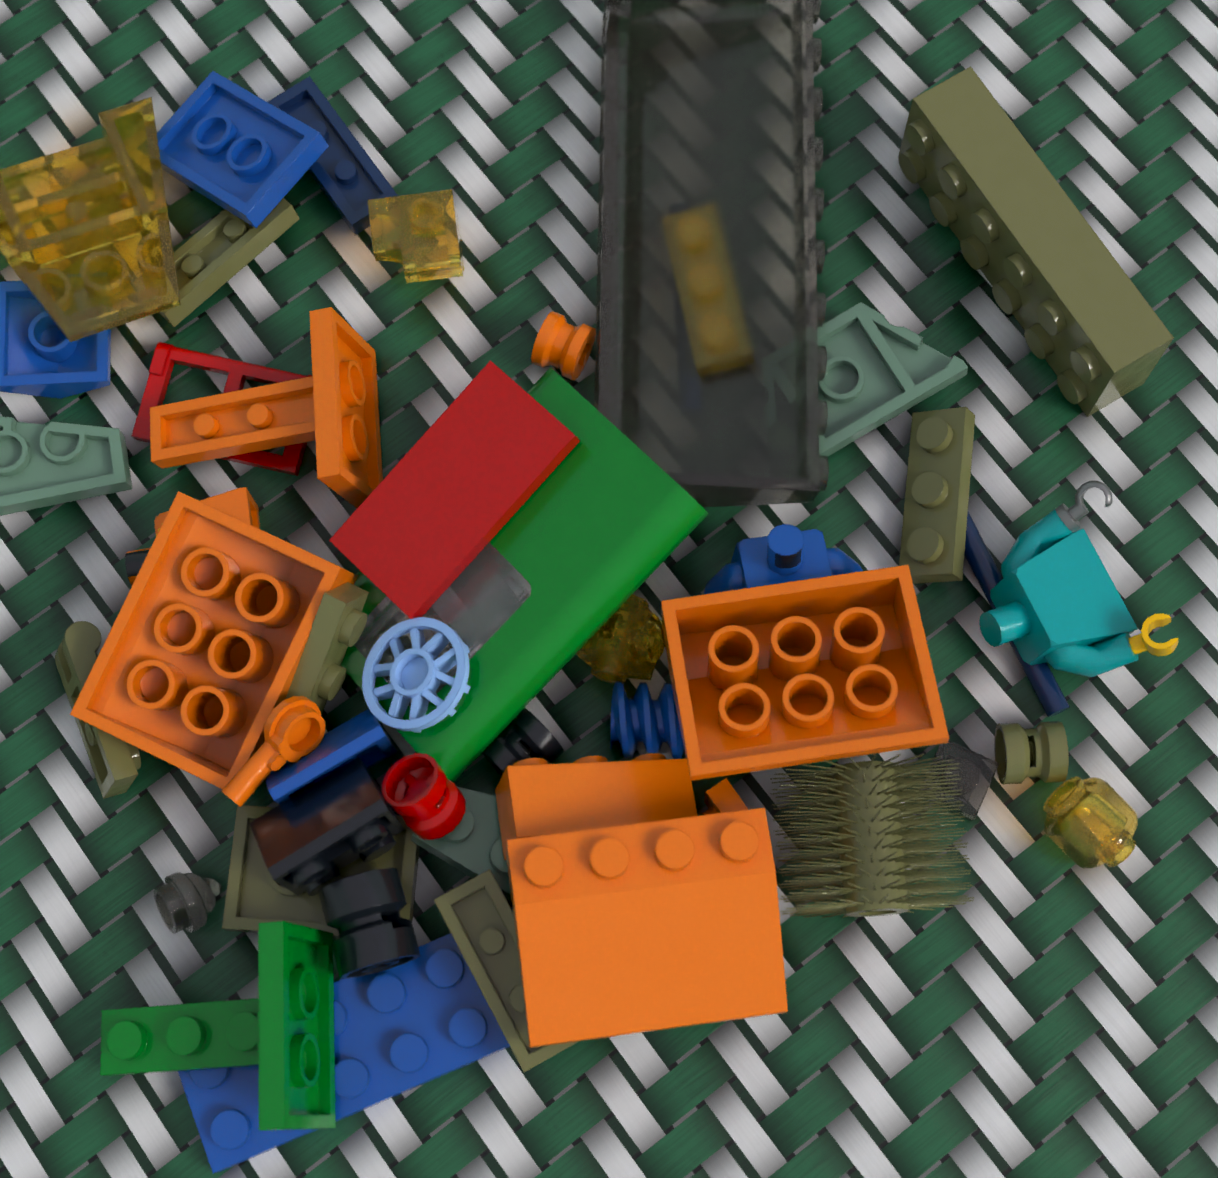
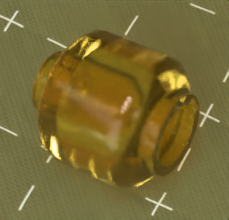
M1075 776L1066 780L1051 793L1043 806V811L1047 814L1044 820L1045 834L1076 865L1083 869L1096 868L1103 864H1106L1108 867H1115L1122 863L1136 846V842L1132 838L1138 826L1136 811L1106 781L1098 777L1082 780L1080 777Z

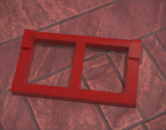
M159 342L151 361L150 374L131 436L135 440L150 443V407L163 405L174 363L228 375L223 393L243 390L246 379L274 384L311 377L312 375L306 376ZM307 442L285 446L283 455L256 451L219 459L298 476Z

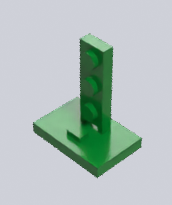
M285 921L258 923V998L102 1010L100 1075L118 1076L259 1066V1131L336 1128L333 949L331 945L333 933Z

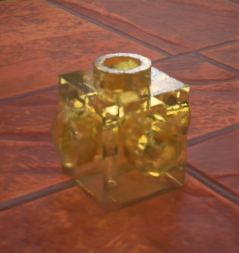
M632 594L576 653L577 656L592 667L591 674L613 684L616 681L624 684L627 678L651 681L657 659L661 657L665 643L662 620L648 608L649 603L646 600Z

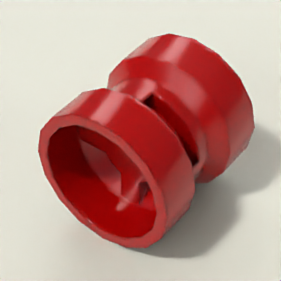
M415 753L403 757L393 764L382 781L381 793L385 801L396 813L403 817L409 829L421 839L434 840L444 837L457 827L466 811V800L462 792L452 781L447 779L440 765L428 754Z

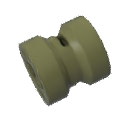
M1040 722L1036 728L1024 729L1018 723H998L995 730L994 753L996 771L1001 784H1021L1027 777H1039L1045 783L1064 782L1066 780L1069 753L1067 736L1062 722Z

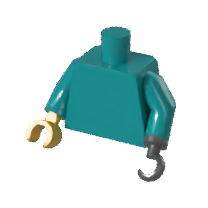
M1100 481L1083 483L1077 489L1073 506L1068 508L1065 504H1061L1018 536L1001 564L1003 579L990 590V597L996 608L982 613L979 619L981 633L988 644L997 647L1013 640L1023 661L1029 665L1048 662L1053 669L1087 677H1094L1138 661V654L1144 651L1158 657L1167 656L1174 652L1178 646V637L1170 639L1165 643H1156L1148 636L1153 629L1171 623V617L1167 614H1153L1144 621L1140 634L1130 636L1138 628L1084 528L1078 530L1081 528L1078 520L1089 513L1083 500L1084 494L1088 489L1096 487L1103 491L1105 507H1109L1113 502L1110 488Z

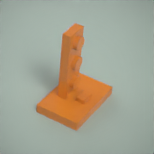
M332 307L309 311L312 358L311 377L150 407L151 462L163 469L315 441L317 479L358 508L383 480L376 351Z

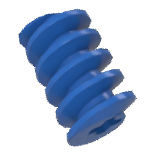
M622 681L615 682L612 689L610 751L614 742L619 741L625 759H632L639 742L644 743L647 754L659 753L662 744L668 743L673 759L682 758L685 749L672 685L670 683H664L657 700H652L646 682L639 683L633 699H628Z

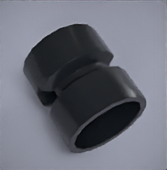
M397 868L376 869L345 877L322 887L318 891L326 925L338 929L339 932L338 937L331 945L341 979H351L378 973L406 964L421 956L412 921L400 916V911L405 907L407 901Z

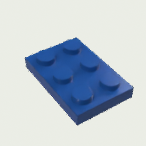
M212 71L141 151L155 166L252 227L257 228L329 145L319 131Z

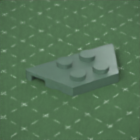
M862 302L762 360L770 472L774 485L776 487L966 376L968 366L959 357L954 355L951 359L923 343L922 336L908 328L890 324L883 314Z

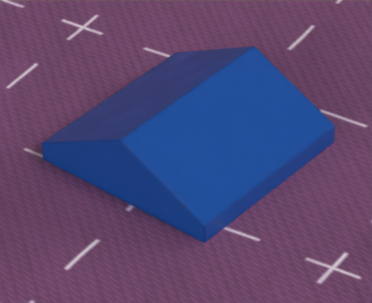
M109 276L0 282V392L61 399L110 385L111 280Z
M367 709L324 734L318 747L308 755L301 757L298 762L291 763L287 761L278 771H272L265 779L267 788L273 800L280 805L357 757H360L369 769L396 753L397 750L379 720Z

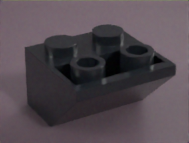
M357 757L249 823L272 878L296 895L307 891L309 896L319 894L318 891L322 887L340 880L342 875L339 870L361 857L363 862L366 863L388 852L396 845L393 837L405 830L393 809L385 801L381 789L360 757Z

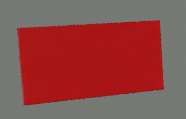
M490 360L329 541L410 619L422 617L575 448L580 440Z

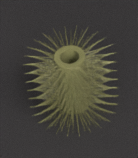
M901 754L887 761H873L876 756L874 755L871 761L854 762L849 757L852 763L842 765L824 760L836 765L833 768L802 764L803 766L829 770L785 769L824 773L774 774L810 775L770 778H806L771 782L773 784L798 781L799 783L780 784L779 787H800L772 790H803L771 793V795L805 792L776 797H799L777 801L803 802L772 804V806L807 804L773 808H799L781 811V813H795L794 815H775V817L806 816L773 819V821L803 819L780 822L778 824L790 823L793 825L779 828H806L777 830L774 832H801L776 835L807 833L783 838L808 840L777 842L800 844L777 845L775 847L806 845L782 848L780 850L811 847L790 851H807L806 853L781 854L801 856L776 857L796 858L778 860V862L803 860L785 864L805 863L787 865V867L805 868L779 869L797 871L777 873L802 872L782 876L808 874L792 878L815 879L783 881L800 882L778 884L793 885L780 888L799 887L787 890L803 889L801 892L789 894L807 895L781 896L795 898L779 900L799 899L784 902L805 901L795 904L814 902L810 905L797 906H822L785 908L801 910L780 911L792 912L782 913V915L797 914L790 915V917L810 915L803 918L827 914L832 915L821 918L841 914L846 915L842 918L848 916H884L905 912L914 913L910 909L935 910L916 907H953L931 905H956L966 903L952 902L973 901L962 899H972L974 897L957 898L968 895L944 897L956 895V892H959L944 890L969 889L956 887L973 886L961 885L970 884V882L947 884L960 882L961 880L935 879L963 878V876L950 875L970 874L957 872L971 870L950 871L965 869V867L940 870L956 865H927L966 863V861H941L970 859H947L968 855L941 857L958 854V852L950 854L941 852L960 850L937 849L966 848L967 846H944L968 843L938 845L960 842L962 840L937 843V841L953 839L934 838L963 836L942 834L965 833L967 831L936 832L965 828L931 831L957 825L940 824L941 822L964 821L934 820L962 818L965 816L936 818L959 814L943 812L960 809L933 808L964 805L935 806L962 802L942 803L939 801L955 798L935 797L962 794H927L962 791V789L932 792L934 790L956 787L934 786L957 783L927 782L960 780L961 778L929 780L958 776L959 774L932 776L952 772L928 771L959 769V767L921 769L956 765L959 763L922 766L954 760L950 759L910 765L941 758L939 756L896 765L921 757L923 754L895 763L889 761ZM804 783H813V784H809V785H797V784H804ZM925 788H936V789H929V790H920V789H925ZM932 799H942V800H935V801H923V800H932ZM804 809H813V810H809V811H797V810H804ZM933 814H945V815H937V816H928V815H933ZM810 821V822H804V823H792V822ZM806 824V825H810V826H795V825ZM937 825H952V826H945V827H931V826H937ZM798 836H809V837H804V838H790V837H798ZM931 866H945L939 868H927ZM819 875V876H816V877H805V876ZM939 881H949V882L934 883V882H939ZM938 893H954V894L943 895V894H938ZM824 903V904H830V905H815V904Z

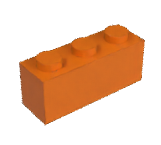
M660 753L643 754L631 761L608 762L606 757L597 755L582 757L573 763L548 764V761L542 758L523 759L517 761L512 766L506 767L495 789L504 860H507L506 846L507 840L698 816L687 759H666V756Z

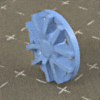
M416 617L392 626L373 645L364 664L362 690L365 702L371 713L389 727L414 733H421L423 729L437 724L447 715L453 716L457 712L454 708L460 701L463 693L468 694L471 688L467 685L469 677L468 654L470 653L468 645L463 642L454 629L433 618ZM432 629L437 631L426 643L423 630ZM410 632L412 648L405 650L400 637ZM451 642L453 648L437 658L447 644ZM391 647L395 660L392 663L379 664L384 652ZM457 664L455 678L447 675L446 673ZM390 676V684L375 688L376 677ZM440 683L452 686L444 700L438 697L435 692ZM393 698L387 713L379 701ZM411 701L409 720H402ZM430 701L434 705H436L437 708L426 715L428 704Z

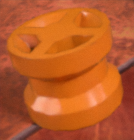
M551 311L537 334L532 349L531 363L542 368L549 365L560 369L562 376L575 381L583 371L592 351L596 328L586 324H581L577 327L567 323L564 315Z

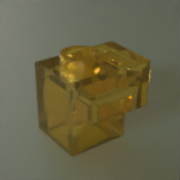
M452 189L367 200L372 248L376 261H393L402 264L407 283L463 276L464 261L459 220Z

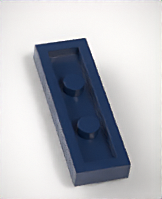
M310 76L268 101L273 106L319 131L329 145L308 171L355 235L401 207L399 196Z

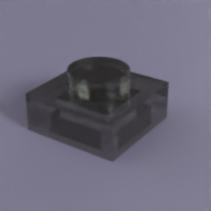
M951 740L948 743L938 744L933 758L939 756L941 758L932 759L931 762L954 760L929 764V766L959 764L930 767L928 769L959 767V769L932 770L928 772H952L932 776L959 775L929 780L961 779L927 783H957L934 786L956 787L934 790L932 792L960 789L962 791L927 795L961 793L962 795L935 797L955 798L939 801L942 803L962 801L937 806L964 805L944 807V809H960L948 811L959 813L956 815L965 816L963 818L972 821L978 814L999 763ZM925 788V789H920V790H929V789H936V788ZM932 799V800H927V801H935V800H942V799Z

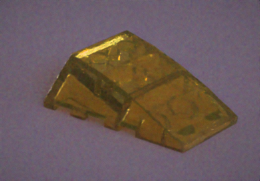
M152 97L98 113L103 134L101 139L0 170V253L69 342L181 305Z

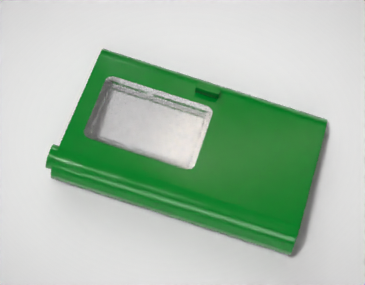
M551 367L527 393L575 434L580 442L422 616L445 623L454 629L463 642L468 645L470 653L468 654L469 677L467 685L471 688L468 694L463 693L460 701L454 708L457 712L453 716L447 715L437 724L423 729L421 733L397 731L415 750L413 754H428L434 758L443 769L447 779L452 782L471 765L709 514L685 489ZM359 570L355 574L358 577L354 585L369 592L362 612L367 614V622L358 641L352 647L348 646L341 666L346 668V673L362 690L364 664L373 645L392 626L410 618ZM432 629L423 630L426 643L437 631ZM409 632L400 637L405 650L412 648ZM451 642L447 644L437 658L453 648ZM391 647L384 652L379 664L392 663L395 660ZM457 664L446 674L455 678ZM390 676L376 677L375 688L390 684ZM440 683L435 692L438 697L444 700L452 686ZM393 698L379 701L387 713ZM411 701L402 720H409ZM430 701L428 704L426 715L437 708V706Z

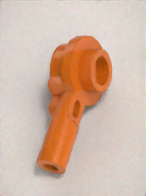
M292 696L279 703L266 720L264 727L265 742L230 780L222 792L239 807H242L272 771H278L287 761L291 763L298 762L301 757L314 751L321 743L326 727L317 704L304 696Z

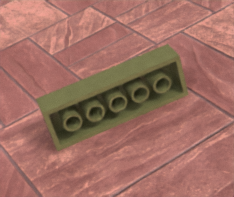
M968 67L913 98L898 155L899 165L903 174L911 183L919 184L929 198V205L936 220L944 227L949 226L961 242V251L967 263L975 270L980 269L992 285L993 296L999 307L1007 314L1012 313L1024 329L1027 345L1033 354L1040 359L1045 358L1057 375V383L1064 397L1070 403L1078 404L1088 417L1143 385L1174 337L972 67Z

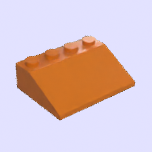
M178 491L70 715L224 789L265 742L264 727L266 720L272 710L286 699L324 593L347 582L354 585L358 576Z
M909 565L661 601L662 631L691 781L948 743L949 734Z
M765 807L507 840L506 858L530 1048L788 1012L776 870Z

